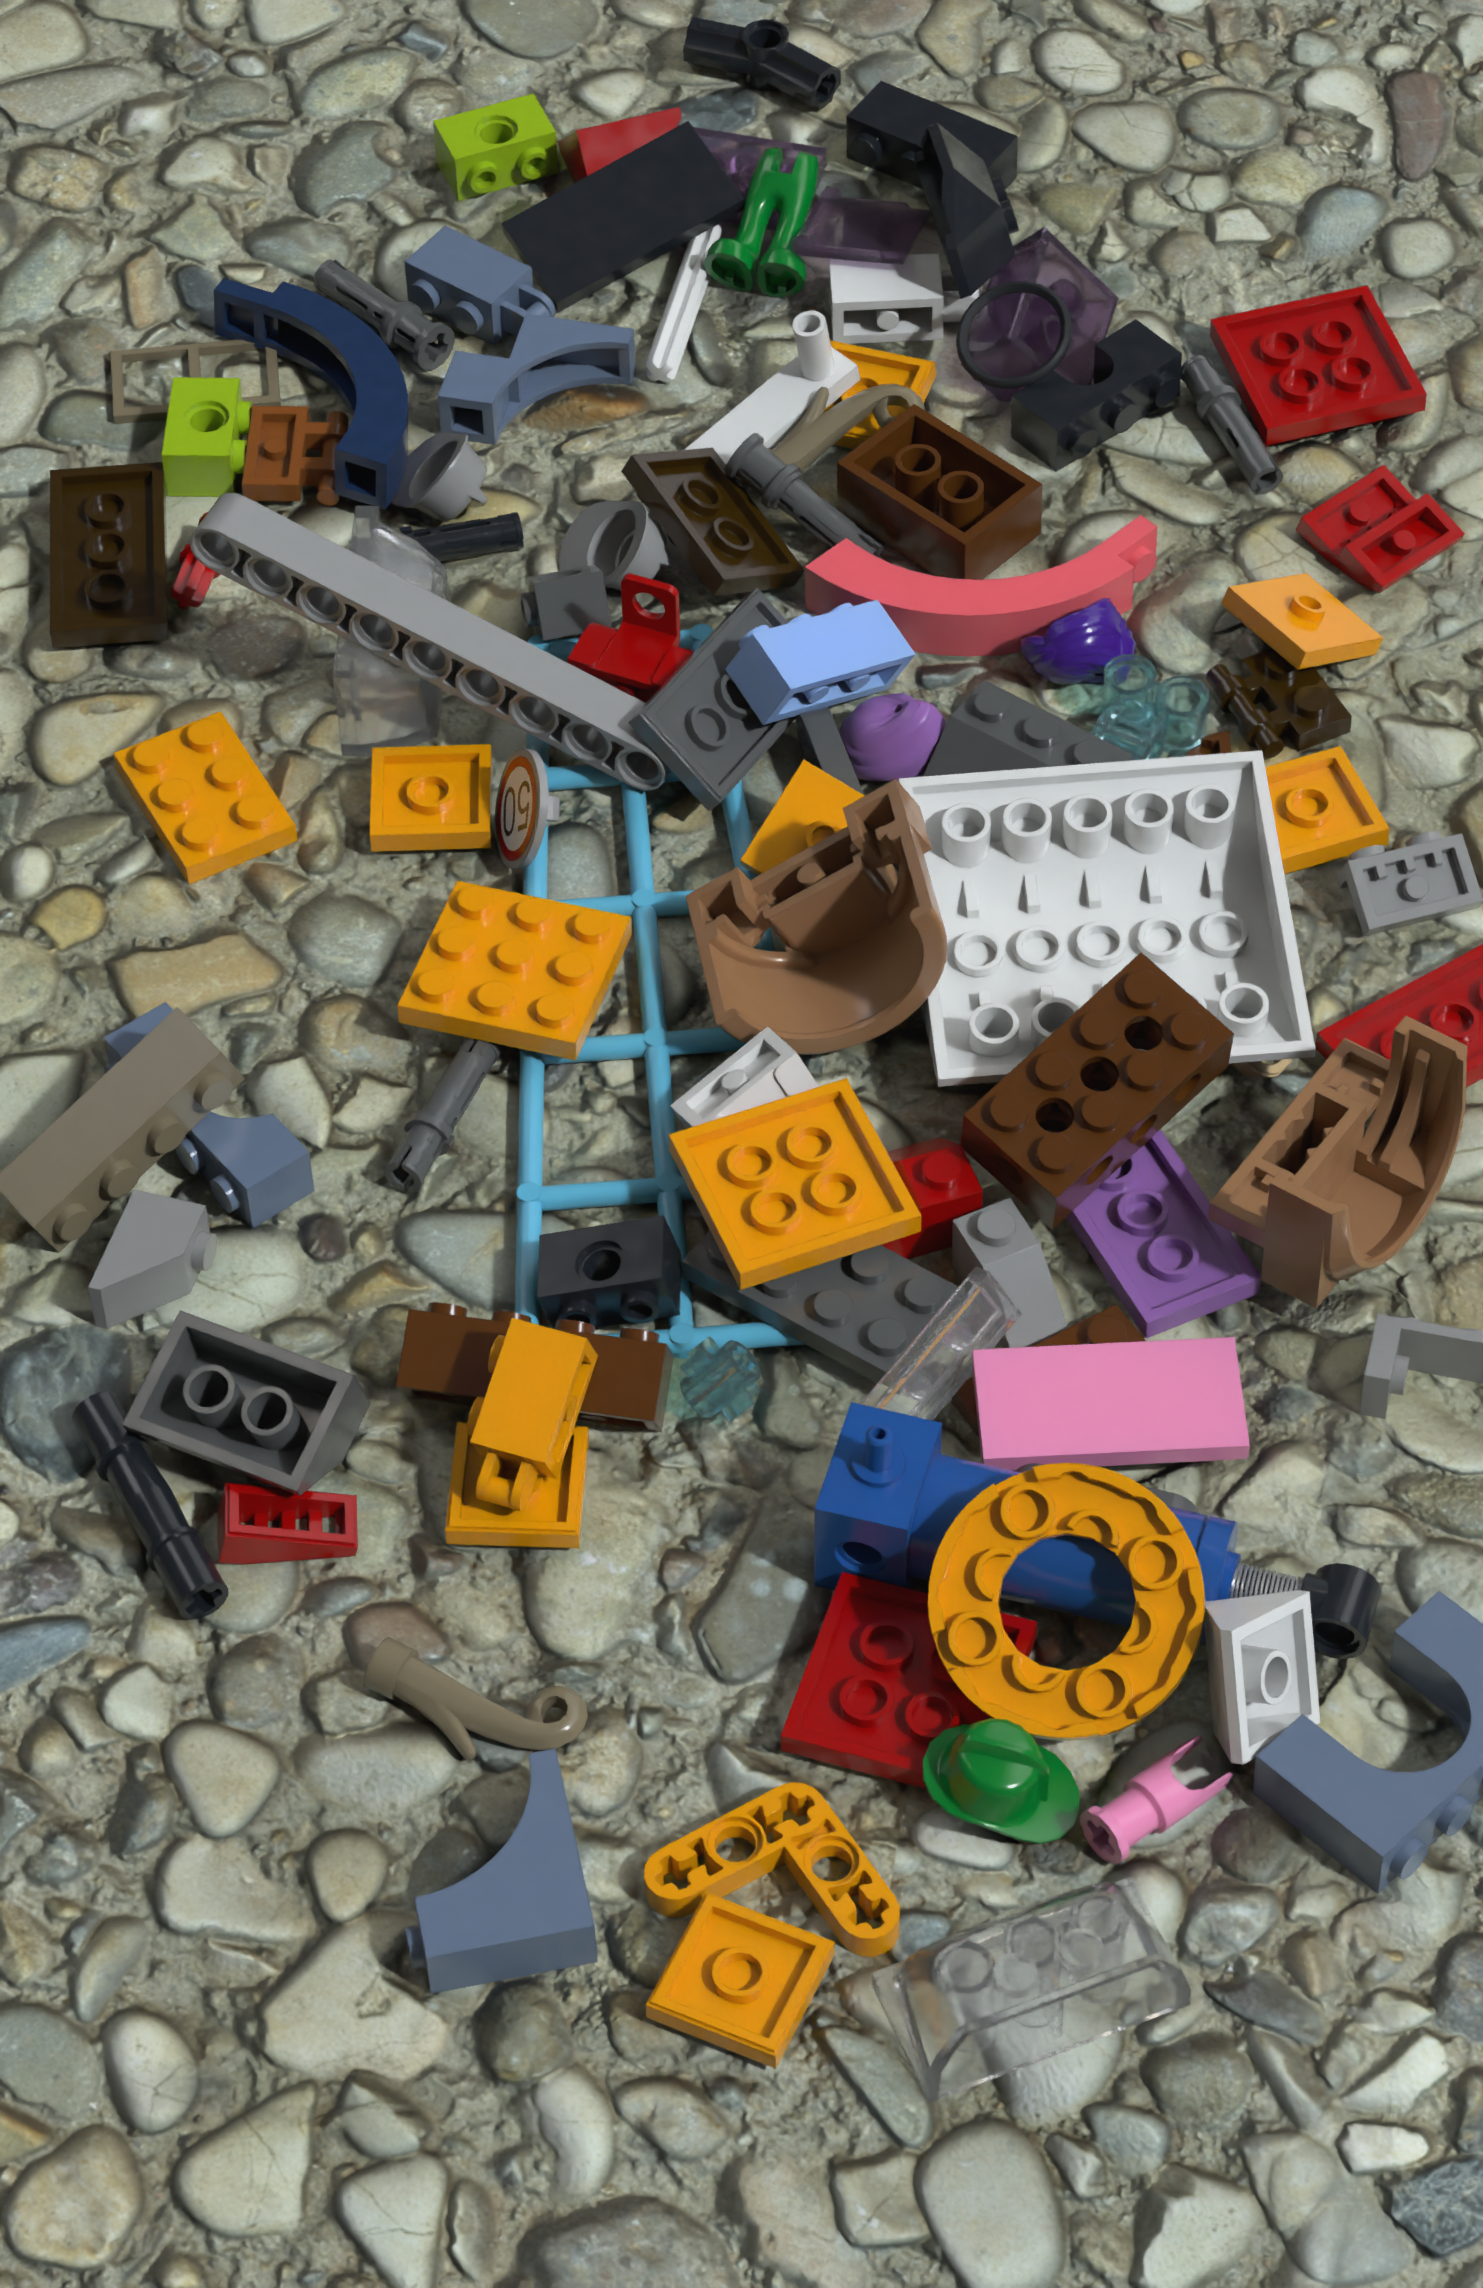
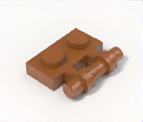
M252 406L242 479L243 496L253 501H300L302 485H310L318 489L317 499L320 503L328 506L336 504L339 501L340 495L335 494L334 448L348 430V416L341 411H332L327 415L326 422H310L308 406ZM307 450H319L322 453V457H306Z

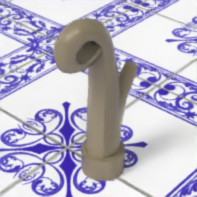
M881 384L864 389L824 413L829 398V390L826 387H821L816 392L801 420L788 436L774 449H767L785 464H796L801 468L802 473L842 436L872 413L879 426L883 428L895 419V417L889 415L887 410L889 405L901 406L906 410L913 404L925 410V406L920 396L912 389L899 384Z
M390 1637L385 1638L377 1647L364 1675L365 1687L392 1700L400 1698L419 1710L440 1728L467 1760L476 1757V1747L466 1729L518 1748L547 1750L560 1748L574 1740L584 1729L588 1718L587 1706L581 1695L571 1688L559 1685L546 1687L537 1692L530 1700L524 1718L484 1698L418 1658V1651ZM558 1707L566 1711V1714L559 1721L544 1723L542 1719L543 1713L549 1708Z

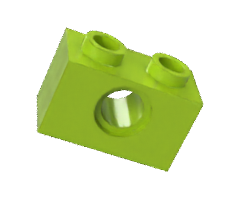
M534 93L433 121L436 162L458 201L559 173L556 131Z
M173 377L161 455L167 497H219L226 493L236 492L238 474H243L247 449V441L242 439L243 435L249 434L253 406L252 401H243L240 378Z

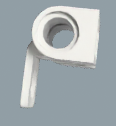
M767 1026L670 1106L687 1129L817 1088L819 1085L797 1052Z

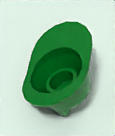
M989 1718L972 1723L971 1725L963 1724L944 1730L930 1742L922 1761L923 1782L932 1800L947 1814L1019 1841L1043 1844L1059 1840L1073 1828L1080 1811L1079 1790L1071 1771L1054 1753L1036 1744L1035 1739L1022 1726L1006 1719Z

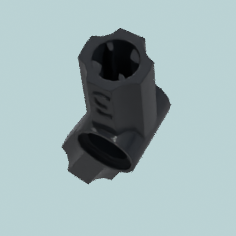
M693 17L687 27L683 46V59L685 62L742 74L745 84L752 89L758 91L780 89L805 104L821 110L832 102L833 95L841 84L840 69L790 43L787 27L781 22L761 19L741 27Z

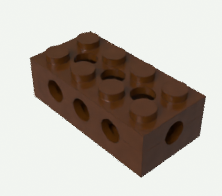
M1140 952L963 1115L961 1146L964 1151L1053 1230L1228 1067L1234 1033ZM1046 1130H1055L1058 1131V1133H1052Z

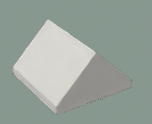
M1295 1590L1206 1601L1204 1627L1213 1731L1230 1762L1243 1765L1256 1758L1259 1752L1302 1714L1316 1725L1320 1723L1310 1592Z

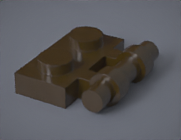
M1272 648L1242 659L1241 677L1239 675H1232L1224 664L1213 666L1206 674V680L1213 688L1212 697L1222 711L1233 714L1239 722V734L1250 747H1257L1259 750H1262L1263 756L1266 758H1273L1281 753L1284 748V742L1281 739L1284 737H1288L1298 752L1350 733L1352 715L1314 667L1297 670ZM1261 702L1267 711L1258 709L1255 704Z

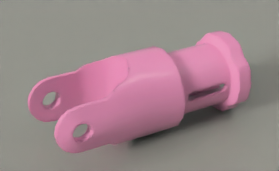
M1202 1736L1194 1737L1177 1746L1128 1780L1124 1785V1792L1102 1808L1093 1805L1081 1813L1080 1824L1083 1828L1084 1836L1100 1858L1109 1861L1113 1865L1119 1864L1128 1858L1129 1847L1151 1832L1163 1833L1216 1796L1227 1786L1233 1776L1231 1772L1226 1773L1206 1788L1194 1790L1182 1785L1173 1775L1170 1766L1196 1748L1203 1740Z

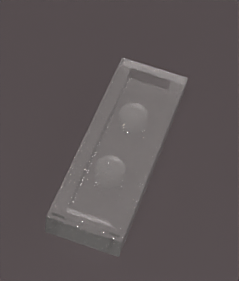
M975 1267L860 1404L933 1421L973 1373L972 1350L993 1349L1022 1313L989 1271Z

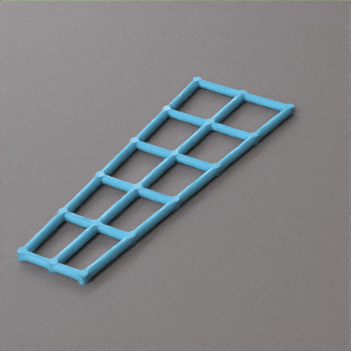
M696 624L691 629L680 630L679 647L695 651L713 632L712 627L707 624ZM535 635L528 640V643L563 661H567L580 637L556 638L543 641L540 635ZM526 732V749L535 750L543 760L548 781V796L549 791L621 786L631 895L553 901L630 916L633 919L642 1033L586 1037L576 1061L519 1049L515 1313L531 1317V1323L540 1325V1303L537 1299L539 1235H542V1211L657 1203L658 1216L664 1215L681 1251L680 1315L667 1317L668 1329L649 1330L660 1335L659 1343H666L674 1357L678 1359H686L692 1356L693 1353L806 1345L766 1322L694 1327L690 1281L685 1279L682 1274V1260L687 1256L683 1201L694 1200L684 1178L680 1176V1171L669 1151V1134L676 1132L675 1113L670 1106L674 1101L669 1056L738 1051L746 1043L735 1039L721 1027L667 1031L657 917L690 915L686 895L695 890L655 893L646 790L634 788L589 764L549 767L550 744ZM670 770L663 783L680 782V779ZM740 780L722 800L734 868L738 867L751 880L758 875L740 865V859L753 840L742 780ZM548 826L545 827L543 839L536 857L523 871V894L547 899ZM771 927L763 933L762 939L754 948L775 951ZM645 1058L655 1178L542 1186L544 1065ZM620 1333L599 1334L620 1337Z

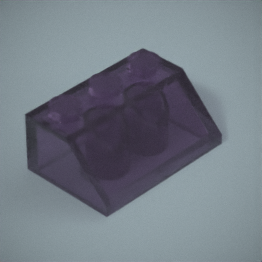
M1043 227L1013 246L1015 255L990 277L986 291L997 285L1012 281H1029L1053 290L1064 301L1070 312L1072 322L1071 343L1065 357L1054 371L1072 383L1091 385L1094 377L1095 344L1107 337L1119 298L1047 228ZM1011 293L1000 296L989 302L979 311L968 342L969 353L974 363L981 370L991 375L1004 378L1028 374L1043 365L1055 351L1060 339L1061 326L1059 316L1047 300L1037 295ZM975 380L985 387L998 401L1010 403L1012 395L1025 388L998 389L986 386Z

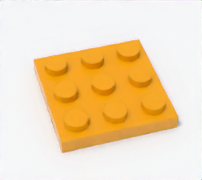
M456 881L397 1005L398 1022L576 1061L632 935L631 917Z
M847 1078L669 1134V1151L740 1290L921 1232V1214Z

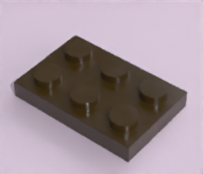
M714 448L631 455L621 472L635 489L639 500L649 508L666 531L670 542L680 550L697 573L699 581L713 596L752 592L756 588L761 591L794 587L805 571L738 480L730 478L724 473L726 464Z

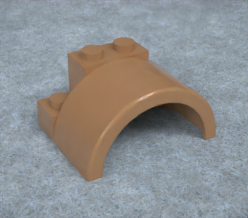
M897 779L844 807L843 811L847 827L759 876L749 880L736 867L686 895L716 1024L735 1039L748 1043L768 1026L794 1049L797 1054H819L846 1049L870 1041L898 1026L926 1001L936 987L946 963L947 935L924 857V853L932 850L920 806ZM892 864H896L899 866V872ZM771 927L786 947L787 952L766 951L754 947L762 939L763 933Z

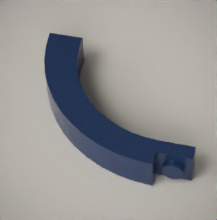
M223 278L213 290L215 335L230 340L254 343V347L265 350V347L277 350L278 355L304 366L318 375L336 391L348 407L353 419L347 432L334 448L335 494L387 509L399 490L408 460V391L401 368L388 346L367 324L353 313L310 290L283 281L272 293Z

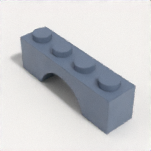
M166 1002L104 1037L108 1065L104 1066V1074L173 1011ZM210 1111L185 1135L181 1144L175 1148L183 1166L192 1174L200 1172L210 1183L211 1190L222 1208L229 1213L235 1210L252 1229L315 1191L309 1151L273 1113L253 1118H232Z

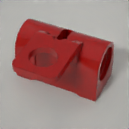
M628 573L621 581L623 622L620 627L615 629L594 622L590 623L567 658V663L646 703L694 651L679 647L681 634L679 592L677 588L667 583ZM648 593L655 596L664 605L665 612L652 613L646 610L637 601L636 594Z

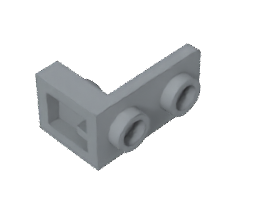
M1377 1313L1364 1373L1360 1414L1386 1419L1391 1393L1397 1395L1404 1394L1408 1370L1483 1383V1331L1427 1323L1413 1317H1394Z

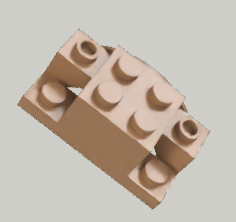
M1406 1015L1394 1029L1391 1060L1347 1038L1342 1040L1209 1203V1220L1264 1248L1261 1272L1262 1281L1317 1309L1339 1280L1349 1282L1353 1276L1382 1265L1408 1242L1435 1201L1456 1151L1466 1103L1467 1045ZM1375 1110L1372 1120L1364 1134L1365 1122Z

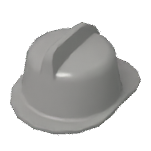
M439 433L418 446L408 456L404 478L391 503L398 507L416 508L444 522L455 518L466 506L472 508L485 506L488 500L480 487L485 480L487 467L467 443L469 436L464 433Z
M603 501L594 503L582 511L570 525L562 541L559 553L560 571L595 565L603 571L605 587L621 590V581L626 574L631 573L653 579L658 570L673 568L675 560L666 552L667 535L664 529L648 515L645 504L638 501Z

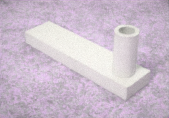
M805 311L797 315L793 320L792 327L798 355L684 450L714 448L723 462L727 464L736 449L753 433H758L764 438L763 445L766 448L774 449L801 420L819 388L826 387L829 390L826 409L860 381L858 365L831 347L824 315L817 311Z

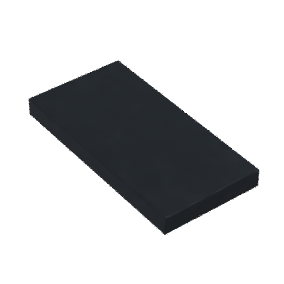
M687 121L502 223V229L524 264L532 267V276L543 292L551 299L559 313L744 210L745 200L691 123Z

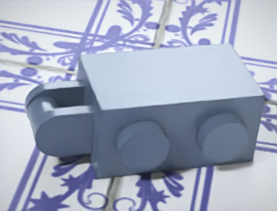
M446 225L404 261L409 302L419 306L422 312L430 313L458 327L463 332L472 334L492 345H496L508 333L517 337L526 314L547 317L555 316L556 310L551 299L543 292L533 288L532 267Z

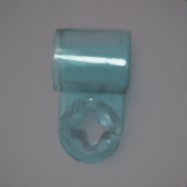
M1134 654L1120 655L1109 661L1104 669L1102 713L1097 719L1091 734L1133 754V760L1160 758L1163 751L1184 755L1199 745L1201 738L1207 736L1209 691L1203 682L1189 676H1174L1159 683L1157 682L1156 668L1151 661L1143 656Z

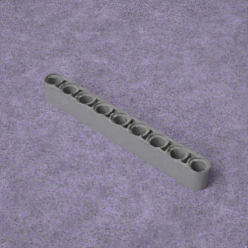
M226 493L219 496L190 537V547L194 556L209 569L634 788L648 791L657 789L662 785L671 770L628 723L645 705L641 700L243 495Z

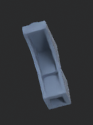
M526 314L509 358L455 351L438 394L441 433H464L469 436L468 441L496 445L499 436L516 415L548 395L584 385H631L636 372L634 329Z

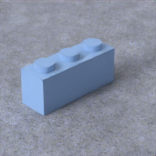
M874 600L855 606L851 603H844L829 613L811 617L810 614H803L794 618L788 624L769 628L768 625L758 626L740 640L738 644L740 650L725 670L761 723L765 725L797 716L807 711L829 707L888 690L916 654L880 602Z

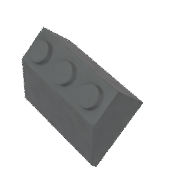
M984 680L950 715L923 776L1133 760V754Z
M180 1310L122 1425L125 1430L301 1496L343 1462L370 1406V1402L353 1374Z

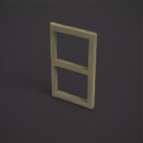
M229 340L109 351L114 423L124 424L167 420L169 404L125 408L123 363L188 357L189 377H201L200 356L260 351L263 349L254 347V343L244 340ZM265 347L269 395L242 398L243 401H252L253 406H281L277 350Z

